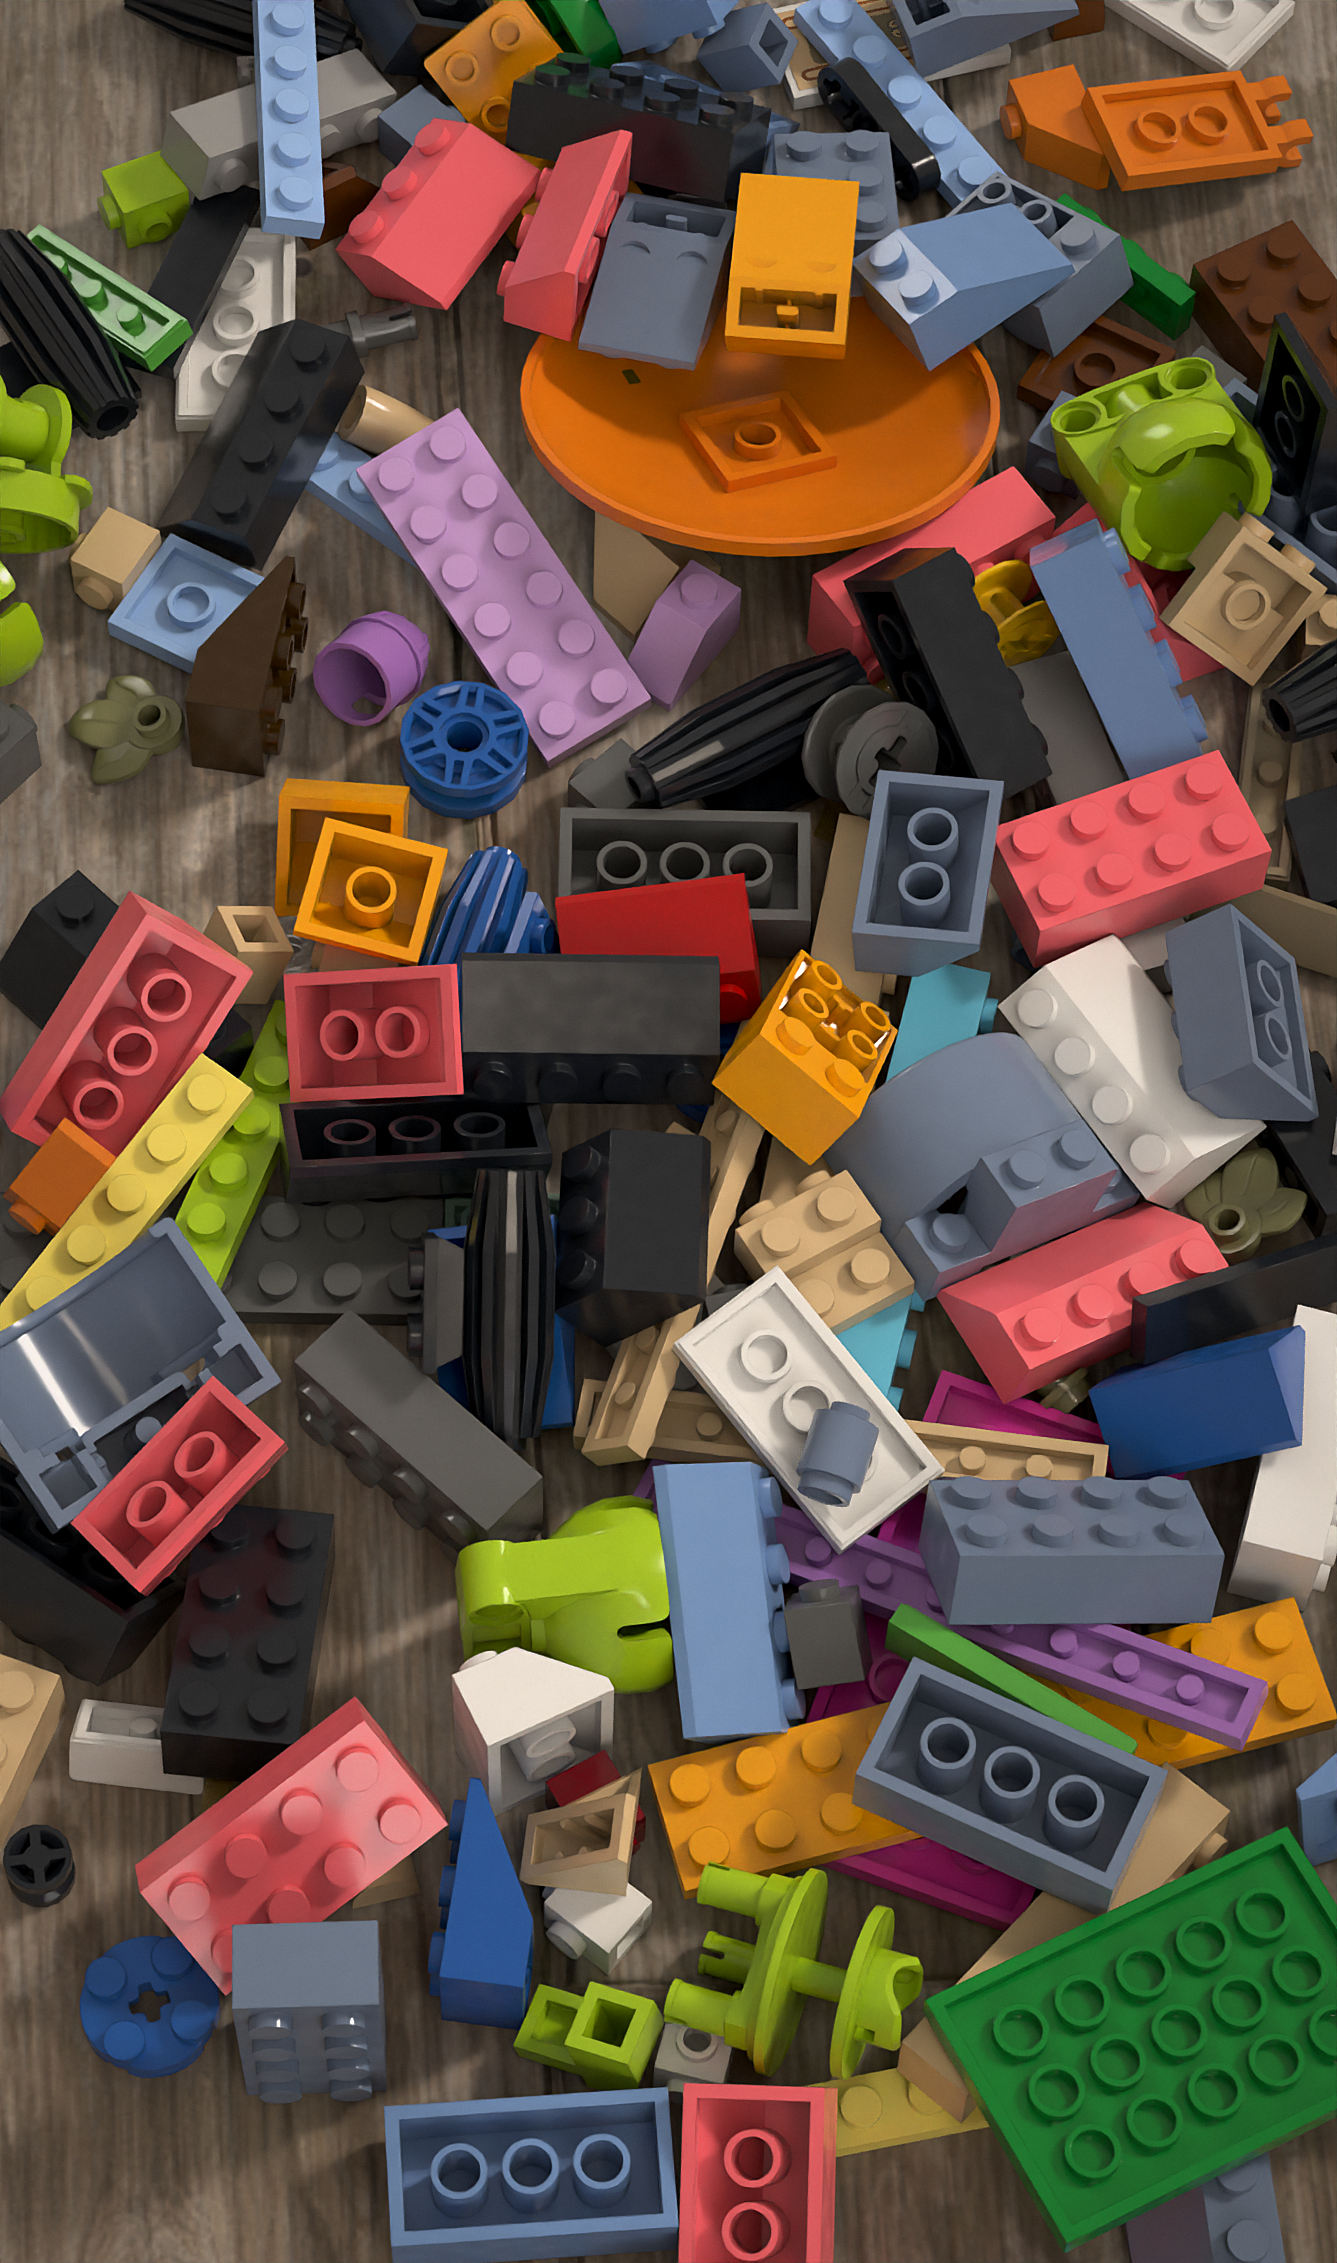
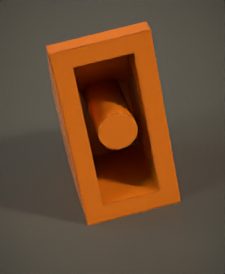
M1074 64L1009 80L1006 105L1001 106L999 111L1000 122L1005 137L1008 140H1015L1023 160L1092 189L1100 190L1107 188L1111 167L1081 105L1086 91Z
M65 1117L2 1196L12 1204L8 1209V1213L30 1232L39 1235L44 1229L54 1237L117 1158Z

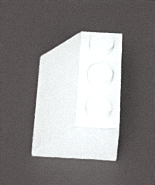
M517 1647L497 1654L496 1651H486L477 1654L463 1663L458 1673L452 1675L455 1750L469 1778L481 1779L494 1816L545 1794V1781L604 1749L612 1760L614 1688L608 1677Z

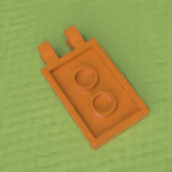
M1241 70L1089 87L1081 102L1121 191L1275 173L1278 166L1284 168L1298 167L1303 158L1297 145L1310 144L1314 136L1306 119H1296L1276 126L1267 125L1278 123L1282 116L1275 102L1287 101L1291 97L1292 90L1284 75L1265 78L1259 82L1247 83Z

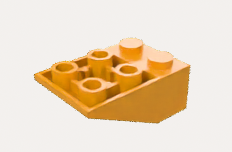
M741 173L725 326L726 351L845 360L859 181Z
M801 949L726 1053L712 1084L811 1166L860 1117L898 1030L890 1024L889 1018L881 1008L872 1002L863 1001L846 987L838 973L829 964L813 959Z

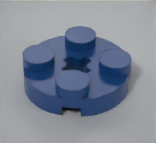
M140 1936L113 1946L102 1957L95 1959L87 1967L85 1984L80 1996L79 2005L86 2038L96 2055L106 2063L109 2061L116 2067L126 2069L128 2074L141 2078L168 2076L194 2063L204 2051V2045L211 2038L214 2027L216 2030L221 2009L217 1985L176 1936ZM147 1991H153L156 1996L165 1995L170 2003L160 2007L161 2019L155 2022H148L144 2013L132 2014L130 2011L131 2005H135L140 2001V1994Z

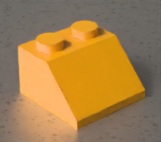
M286 778L279 794L274 904L276 916L297 918L325 817L408 839L410 786Z
M325 817L293 935L409 966H417L441 888L448 849Z

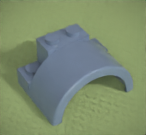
M1006 1032L982 1034L958 1041L904 1069L868 1097L860 1117L822 1154L835 1175L847 1169L881 1218V1234L915 1281L914 1289L923 1302L936 1297L940 1290L979 1274L986 1265L1064 1234L1074 1233L1132 1208L1141 1195L1139 1189L1104 1144L1101 1145L1029 1044L1022 1037ZM963 1186H966L968 1193L955 1215L949 1213L941 1214L936 1210Z
M166 1217L148 1228L132 1244L84 1279L21 1320L0 1331V1445L20 1473L15 1480L52 1535L70 1524L212 1376L222 1383L246 1407L282 1382L175 1221L170 1217ZM204 1357V1368L190 1382L182 1372ZM62 1452L67 1460L60 1461L56 1455Z

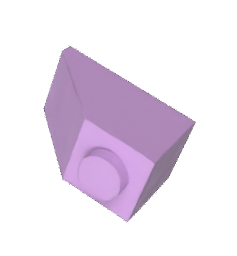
M692 559L656 600L627 660L652 698V701L669 712L739 630L741 588Z

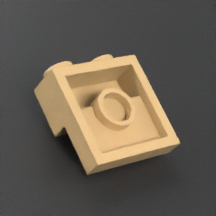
M1223 511L1187 559L1196 569L1159 618L1244 681L1254 686L1328 588L1310 575L1316 564L1288 542L1280 552L1268 544V541L1275 533L1245 511L1237 521L1227 512Z
M847 1169L833 1177H830L827 1171H818L811 1174L796 1187L794 1191L796 1197L777 1207L770 1200L757 1203L741 1216L739 1220L741 1226L735 1229L734 1254L754 1282L778 1265L835 1336L914 1292L915 1281L880 1232L881 1218Z

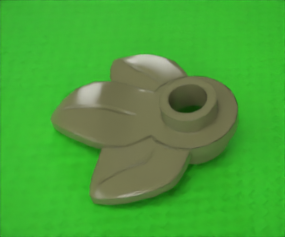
M123 675L108 680L105 700H94L81 706L73 714L66 726L67 732L75 740L91 748L98 749L91 771V780L94 784H110L139 774L146 767L152 755H163L174 750L184 736L185 715L174 699L164 695H157L148 680L136 675ZM159 719L155 724L149 726L153 721Z
M1261 1147L1239 1153L1227 1163L1223 1173L1215 1170L1183 1199L1188 1215L1194 1221L1204 1226L1226 1262H1240L1251 1257L1257 1251L1261 1238L1285 1233L1292 1228L1300 1219L1307 1204L1308 1196L1305 1192L1298 1189L1278 1188L1279 1170L1277 1162L1269 1149ZM1237 1225V1226L1234 1227L1233 1229L1225 1230V1229H1227V1228H1229V1227H1231V1226Z

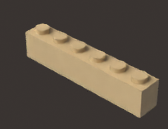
M1167 1761L1161 1766V1768L1168 1770L1161 1800L1109 1911L1221 1858L1228 1847L1229 1841L1224 1838L1230 1810ZM1043 1891L956 1984L1098 1916ZM925 2016L901 2042L897 2071L962 2123L977 2107V2104Z

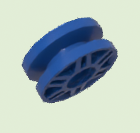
M454 681L434 686L416 698L402 718L400 734V772L405 786H410V794L423 807L444 817L473 819L493 814L510 803L516 797L526 778L529 729L522 710L506 693L479 682ZM470 748L473 751L459 752L455 749Z

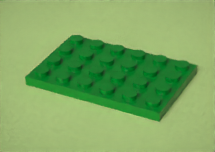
M1287 1826L925 1999L922 2010L1063 2253L1337 2117V1904Z

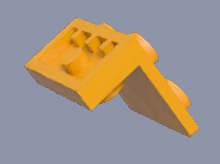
M493 0L494 4L424 59V66L466 121L502 145L506 143L513 81L532 71L536 66L553 59L557 54L565 53L525 0Z

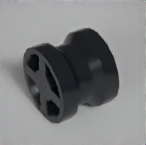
M35 1824L20 1829L10 1837L4 1848L3 1865L11 1891L19 1901L31 1907H49L59 1903L68 1896L75 1884L76 1867L67 1838L53 1827ZM52 1865L50 1872L46 1874L45 1878V1871Z

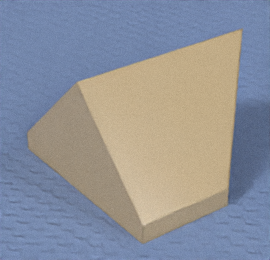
M595 511L593 606L633 642L638 640L656 600L691 559L717 575L721 573V566L700 549L670 543L642 534Z
M643 1766L563 1807L528 1814L519 1880L530 1885L626 1896Z

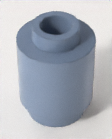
M840 1401L832 1402L830 1409L823 1408L815 1411L796 1469V1473L801 1477L798 1485V1491L801 1494L823 1504L847 1507L850 1504L852 1495L861 1492L879 1435V1429L869 1422L870 1413L859 1406Z

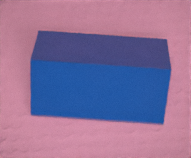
M1300 1325L1185 1351L1147 1365L1138 1362L1122 1366L1088 1390L1105 1445H1109L1108 1455L1116 1479L1149 1480L1157 1476H1167L1302 1446L1306 1331Z

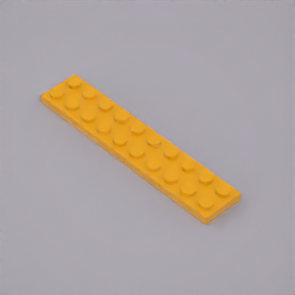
M1294 1597L1213 1617L1211 1623H1190L1144 1635V1637L1267 1681L1268 1696L1242 1752L1333 1729L1336 1726L1337 1713ZM1017 1668V1670L1137 1740L1138 1746L1135 1756L1161 1767L1167 1761L1178 1770L1242 1753L1239 1750ZM891 1702L787 1728L788 1733L756 1736L647 1765L648 1780L684 1900L697 1897L701 1875L709 1861L769 1878L772 1873L782 1875L924 1837L852 1804L855 1774Z

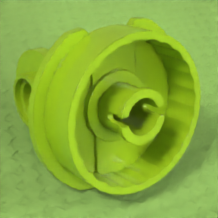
M0 376V553L33 554L63 549L77 541L80 511L86 509L93 499V487L87 479L73 474L61 476V463L69 447L72 431V413L69 401L60 389L45 384L32 386L20 398H11L7 395L4 381Z

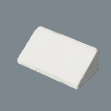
M82 1699L70 1738L69 1776L71 1779L195 1795L203 1792L206 1778L163 1774L160 1729L164 1708Z

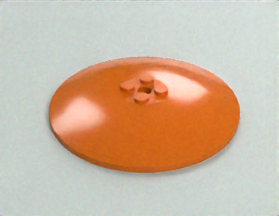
M591 292L571 342L541 333L531 348L522 371L520 410L528 442L541 464L570 494L598 513L642 534L682 546L733 555L778 557L833 553L870 545L915 529L950 508L976 484L986 470L995 451L999 433L1000 398L997 384L987 361L973 342L943 363L928 371L869 308L865 296L850 297L845 360L726 351L727 295L693 371L682 368L668 369L655 363L623 357L609 358L600 353L578 349L579 338L592 296Z

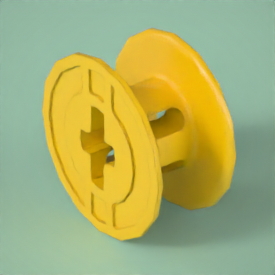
M1019 559L1004 561L984 570L975 577V586L973 587L981 609L991 616L997 626L1000 636L997 646L1006 667L1040 658L1061 633L1046 600L1035 602L1026 607L1021 603L1029 590L1033 576L1030 565Z

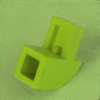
M590 1981L584 1997L539 1984L513 2047L520 2057L582 2076L588 2087L602 2091L638 2089L664 2026V2019L654 2000Z

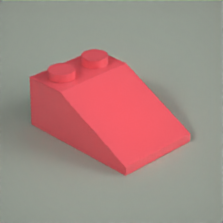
M457 964L283 974L290 1102L464 1094Z

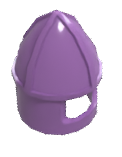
M388 611L374 612L353 620L337 638L325 646L316 656L312 672L315 689L323 704L336 717L349 724L369 726L379 723L395 707L409 702L420 690L428 665V653L430 652L428 636L416 624L410 622L404 616ZM361 697H364L376 705L384 706L381 712L375 714H365L357 712L353 709L352 705Z

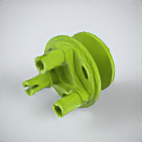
M713 1861L708 1862L699 1882L697 1903L755 1918V1924L760 1927L757 1943L755 1945L719 1935L715 1931H709L702 1947L707 1948L708 1951L722 1954L724 1958L719 1959L700 1953L698 1974L704 1976L711 1975L743 1984L744 1987L742 1991L737 1990L731 1996L683 1982V1980L675 1978L666 1998L664 2022L669 2024L675 2023L724 2037V2045L747 2051V2056L750 2061H753L756 2073L767 2077L772 2076L782 2064L795 2036L808 1995L838 2003L830 2049V2072L833 2077L843 2080L849 2079L862 2057L866 2044L892 2051L900 2047L901 2011L919 1996L923 1983V1967L918 1957L892 1951L895 1925L892 1908L879 1904L873 1908L862 1928L848 1970L818 1962L828 1905V1878L825 1871L811 1868L804 1876H797L795 1879L774 1873L768 1878L724 1866Z

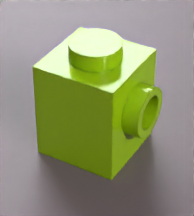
M161 150L101 171L104 196L97 198L99 212L109 231L118 230L127 249L145 243L158 242L168 235L178 232L190 208L189 192L185 183L162 158Z

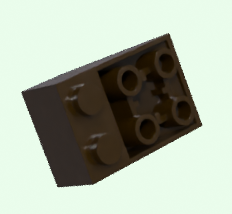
M286 556L197 649L185 698L193 767L265 777L270 754L279 756L281 753L285 734V719L279 718L282 703L292 704L296 689L297 669L291 667L294 652H304L309 627L308 617L302 616L306 599V584L297 582L295 557Z

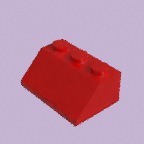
M744 873L555 897L561 954L718 956L720 964V1025L739 1023L743 1020L751 1019L762 1004L761 970Z

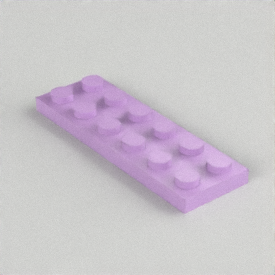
M459 408L356 469L357 478L495 688L506 693L522 710L529 729V740L548 768L553 767L652 706V698Z

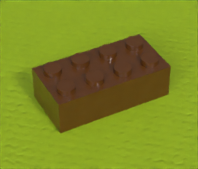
M1293 220L1193 264L1189 287L1196 292L1192 317L1225 362L1247 378L1246 386L1256 394L1259 392L1274 315L1282 312L1288 314L1323 363L1337 387V279Z

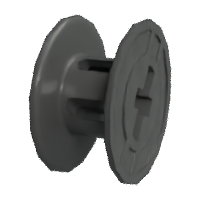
M851 685L831 695L815 712L804 735L801 759L805 778L818 795L835 803H844L851 813L870 821L878 770L934 775L939 744L935 726L923 710L907 702H895L889 693L873 685Z

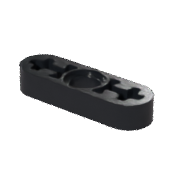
M845 57L819 71L817 87L820 97L847 133L856 130L879 132L877 125L880 132H889L895 190L902 200L913 202L935 191L940 186L941 171L934 154L856 59Z

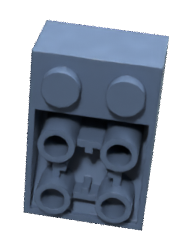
M885 0L916 71L922 78L1080 15L1075 0Z
M996 171L946 217L1012 203L1073 264L1075 273L1000 323L1013 336L1039 350L1043 348L1055 358L1134 285L1120 234Z
M627 192L611 224L579 338L578 349L600 353L609 358L623 357L655 363L668 369L682 368L694 371L728 295L737 212Z

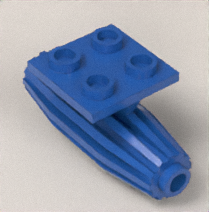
M491 846L485 851L477 850L474 854L470 855L434 916L417 966L457 964V979L459 983L461 952L561 954L559 935L556 931L555 923L550 919L539 894L526 891L529 878L528 871L522 867L521 860L517 854L503 847Z

